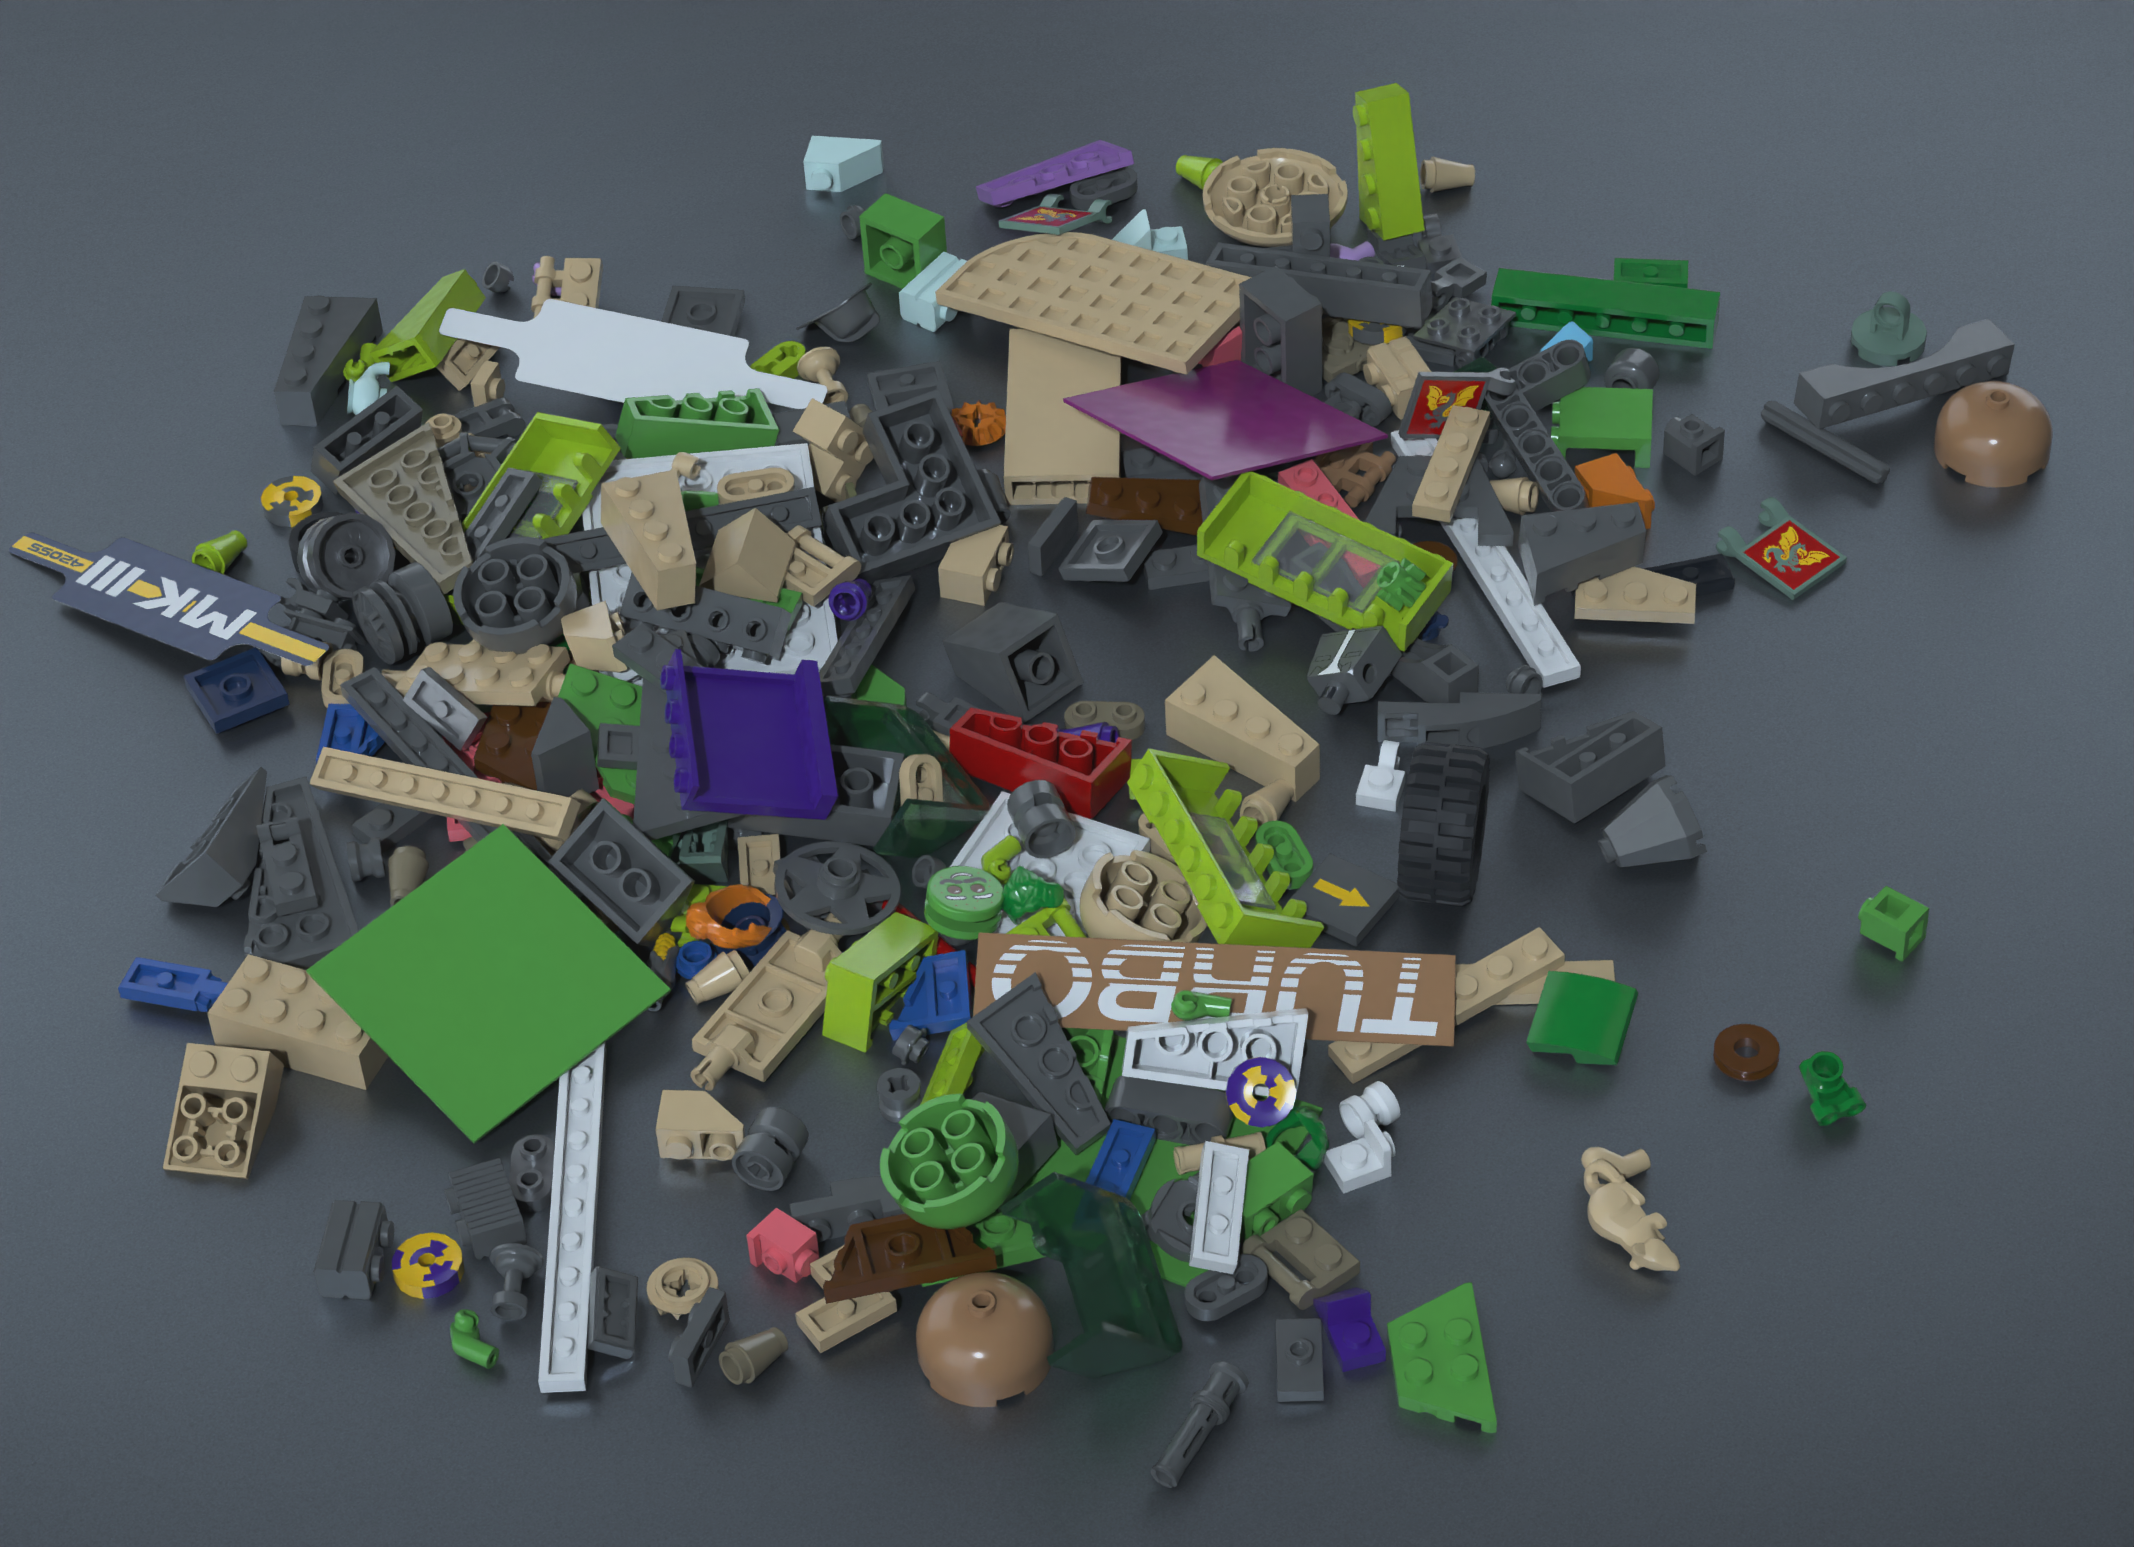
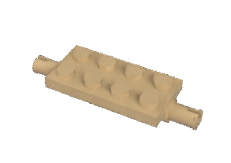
M436 642L429 644L407 671L383 669L381 674L403 698L421 669L431 667L472 704L536 706L538 702H552L554 697H558L566 675L563 674V670L569 663L570 657L566 647H553L545 644L532 647L526 653L517 655L514 652L490 651L478 643L461 645Z
M832 913L824 920L841 923ZM810 929L800 936L786 930L691 1039L693 1051L706 1056L691 1071L690 1076L693 1082L702 1088L708 1081L705 1090L711 1091L729 1068L765 1082L824 1013L828 984L825 980L826 968L833 958L842 954L837 943L844 935L826 934Z

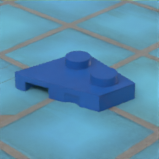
M328 704L316 763L323 747L372 757L385 741L351 704Z
M966 950L923 958L916 971V980L908 987L903 997L905 1006L898 1020L892 1019L889 1031L894 1041L899 1038L908 1025H912L919 1030L925 1028L927 1035L951 1031L973 1017L969 959Z

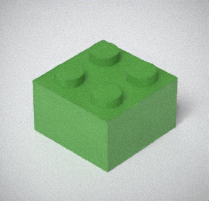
M885 193L859 216L865 274L901 289L910 283L941 253L947 252L944 216Z

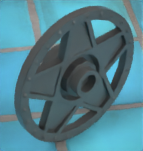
M836 841L812 843L791 852L780 863L774 883L778 903L793 920L809 929L832 935H855L873 930L895 913L899 904L901 890L895 871L882 857L864 847ZM834 853L824 864L805 859L817 854ZM861 859L877 868L884 877L861 873ZM786 875L803 888L791 900L784 886ZM889 900L883 910L874 917H868L866 903ZM831 912L841 923L827 922L812 916Z

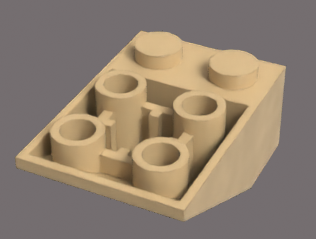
M187 1043L163 1169L167 1171L248 1179L277 1105L284 1064L270 1051Z

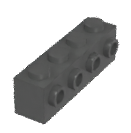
M631 572L619 615L631 622L629 627L631 629H635L641 623L652 631L654 628L672 633L684 629L687 636L698 634L705 637L716 646L720 653L727 654L728 648L743 651L742 658L764 664L766 657L779 660L792 614L777 606L696 585L695 603L657 611Z

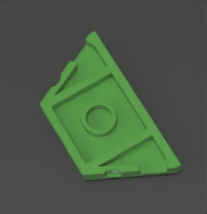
M1472 1282L1464 1283L1388 1322L1387 1338L1398 1406L1418 1413L1428 1412L1436 1416V1418L1455 1423L1456 1418L1460 1417L1481 1423V1431L1496 1433L1497 1419Z

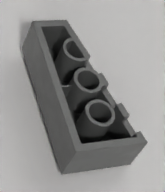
M321 295L304 297L274 388L281 425H319L337 399L339 387L343 383L349 382L343 374L346 363L350 359H353V362L360 359L361 346L365 343H371L373 339L378 340L383 333L377 298L325 297Z

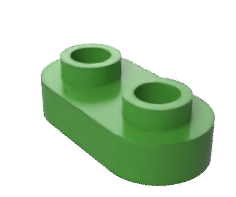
M1276 820L1266 822L1257 829L1255 834L1256 845L1259 843L1271 845L1274 849L1273 858L1266 867L1270 876L1274 871L1286 872L1290 876V884L1287 889H1299L1313 873V859L1295 828L1287 822Z

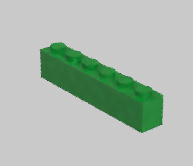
M1499 268L1492 292L1491 306L1516 312V316L1509 322L1510 327L1559 332L1566 324L1573 321L1591 336L1713 349L1719 321L1720 292Z

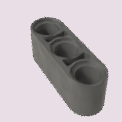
M1122 1075L1115 1079L1104 1110L1110 1124H1112L1113 1119L1154 1128L1156 1139L1186 1145L1205 1143V1141L1211 1142V1137L1219 1135L1226 1139L1234 1117L1227 1104L1224 1092Z

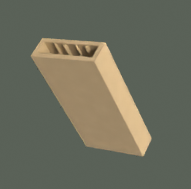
M1010 329L1004 455V489L1007 505L1059 504L1064 497L1077 500V504H1087L1091 477L1121 478V432L1064 403L1063 398L1121 386L1122 356L1027 329Z

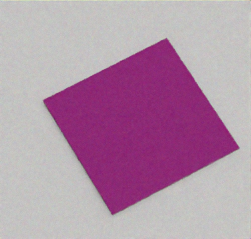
M1239 360L1193 369L1187 375L1175 373L1063 398L1064 403L1210 480L1388 438V434Z

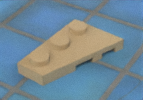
M1631 567L1601 580L1596 576L1578 583L1575 596L1574 619L1694 624L1696 584L1638 567Z

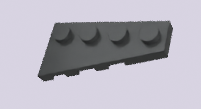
M1036 972L967 1021V1029L1036 1109L1051 1114L1055 1132L1075 1155L1108 1132L1111 1124L1088 1077L1084 1075L1076 1059L1077 1055L1070 1041H1067L1051 1003L1049 1004Z

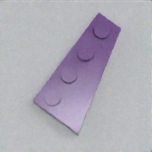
M1098 140L976 186L980 201L993 205L996 208L1005 207L1012 204L1015 199L1037 195L1048 189L1134 164L1131 150Z

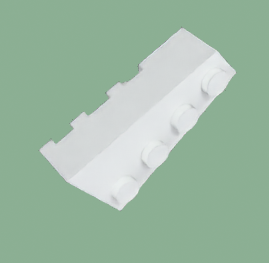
M1306 1008L1130 1026L1127 1029L1122 1076L1225 1090L1227 1079L1237 1065L1246 1059L1265 1057L1274 1059L1287 1068L1294 1079L1296 1100L1308 1011ZM1257 1084L1254 1086L1252 1094L1268 1096L1269 1089L1265 1084Z

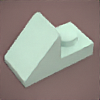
M1146 209L1140 211L1112 239L1188 260V249L1182 226L1150 230Z

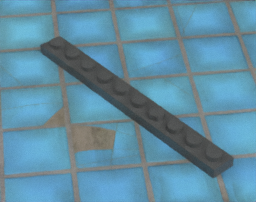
M375 667L340 684L342 696L405 764L478 778L429 724L403 701L400 693ZM457 819L477 842L497 829V827ZM511 831L586 906L589 905L588 898L548 862L552 856L533 835Z

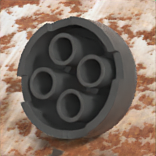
M514 537L495 542L485 547L486 553L478 558L469 568L466 566L462 568L456 579L453 592L456 611L470 636L490 651L514 652L518 655L524 654L530 648L540 644L549 646L563 634L561 618L576 610L577 587L569 565L563 554L561 555L553 548L547 546L544 540L532 537ZM509 560H517L516 571L521 583H516L510 570Z

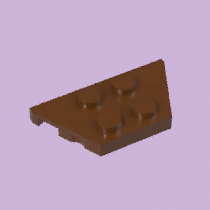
M538 702L536 706L493 705L473 758L475 770L489 777L498 778L502 784L507 781L537 791L531 753L552 702Z
M900 1214L851 1224L844 1237L845 1245L838 1251L834 1260V1274L830 1281L825 1280L823 1290L826 1304L881 1292H890L896 1289L997 1269L996 1255L992 1248L988 1247L983 1250L973 1242L972 1233L965 1227L958 1229H936L916 1222L907 1214Z

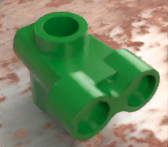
M1828 1051L1817 1052L1811 1058L1803 1060L1799 1065V1070L1813 1101L1810 1105V1110L1819 1126L1830 1125L1841 1117H1853L1866 1108V1103L1857 1087H1850L1842 1076L1844 1069L1842 1060L1836 1054Z

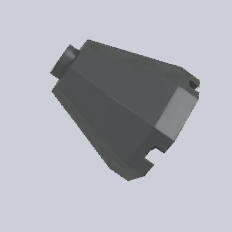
M1665 775L1649 783L1601 829L1603 838L1598 840V844L1608 863L1615 861L1618 867H1629L1692 859L1707 852L1705 844L1696 843V840L1703 838V834L1687 797L1683 791L1674 794L1670 786L1677 784L1673 776Z

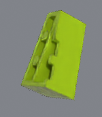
M895 912L860 940L855 941L851 947L838 957L833 958L825 972V980L828 984L822 1036L866 1053L873 1044L872 1039H870L871 1033L879 1023L887 1026L893 1019V1013L889 1010L900 997H904L908 987L916 980V971L923 958L936 955L939 932L934 930L929 924Z

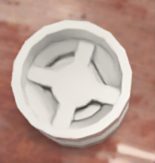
M1380 1081L1367 1086L1360 1097L1356 1095L1350 1096L1339 1105V1112L1345 1126L1357 1139L1364 1138L1365 1121L1374 1119L1377 1125L1386 1126L1398 1120L1401 1115L1395 1095L1387 1085Z

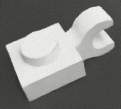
M1384 740L1380 750L1378 766L1365 765L1356 792V805L1396 812L1406 782L1405 771L1398 770L1400 764V757L1397 756L1400 748L1399 742Z

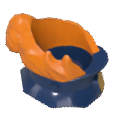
M742 884L730 885L709 893L705 902L692 904L687 909L686 926L691 937L702 940L708 938L711 941L710 947L717 956L723 951L727 954L736 950L748 969H753L786 930L790 931L788 922L783 918L784 910L775 896L763 894L755 887Z

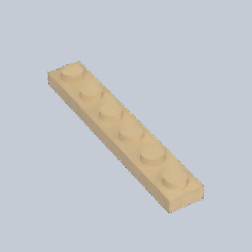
M1538 927L1456 973L1454 1027L1507 998L1509 994L1546 976L1548 971H1554L1565 965V954ZM1335 1041L1328 1045V1056L1350 1082L1354 1084L1422 1045Z

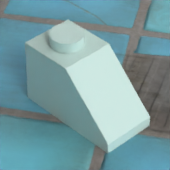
M812 136L803 161L806 190L843 192L883 173L882 141Z

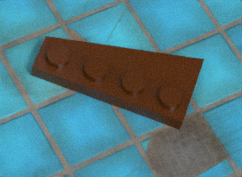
M1091 477L1086 514L1115 520H1158L1161 529L1197 535V530L1203 523L1199 483L1201 480Z

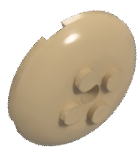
M1268 148L1257 150V156L1242 160L1238 156L1232 157L1213 170L1203 188V206L1210 221L1220 231L1237 241L1268 248L1292 245L1291 195L1328 194L1331 229L1339 221L1346 208L1348 190L1346 181H1342L1336 174V167L1325 159L1295 149Z

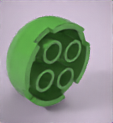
M963 1094L940 1096L914 1108L898 1122L902 1128L897 1132L889 1147H883L880 1174L887 1191L902 1211L910 1218L922 1225L936 1229L963 1228L988 1217L1005 1201L1014 1185L1018 1172L1019 1160L1016 1141L1000 1113L988 1101L983 1103L977 1100L965 1099Z

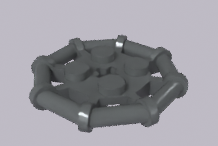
M461 432L458 438L438 448L461 523L465 520L518 440L512 437L497 439L469 435L468 432ZM472 451L488 452L491 454L484 453L485 458L476 457L475 452ZM467 484H470L473 487L477 486L474 490L469 492H465L464 486ZM529 505L526 507V509L518 519L519 521L525 522L527 520L525 514L527 512Z

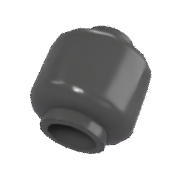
M1638 348L1624 349L1616 355L1608 366L1604 375L1606 388L1653 389L1659 379V367L1656 360L1648 352Z

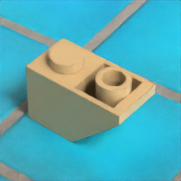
M999 525L950 544L938 567L940 597L985 606L991 592H996L999 588L1001 572L1004 566H1009L1013 558L1014 545L1009 543L1008 526Z
M606 600L561 618L564 637L577 666L590 670L610 672L627 670V666L614 657L612 648L613 644L626 635V630L619 613L611 614Z
M662 1090L656 1124L660 1158L732 1160L736 1150L745 1138L744 1125L706 1091Z

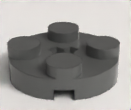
M1189 1176L1188 1180H1180L1175 1183V1179L1166 1182L1157 1191L1148 1213V1236L1151 1241L1158 1244L1170 1256L1188 1263L1190 1260L1193 1226L1186 1222L1182 1214L1191 1216L1195 1212L1199 1176Z

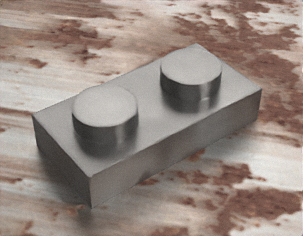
M431 667L421 669L403 698V701L460 751L470 747L488 718Z

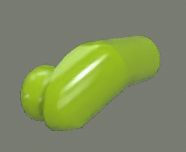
M363 344L359 361L353 362V359H350L346 363L343 374L347 381L352 379L356 382L368 367L376 363L370 355V352L377 346L376 344Z

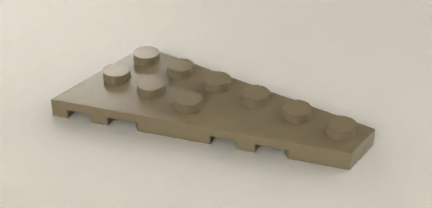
M429 422L333 480L338 493L360 514L368 515L381 523L392 538L393 546L411 563L417 562L421 564L431 574L443 594L454 589L456 579L464 566L469 568L474 563L438 445Z

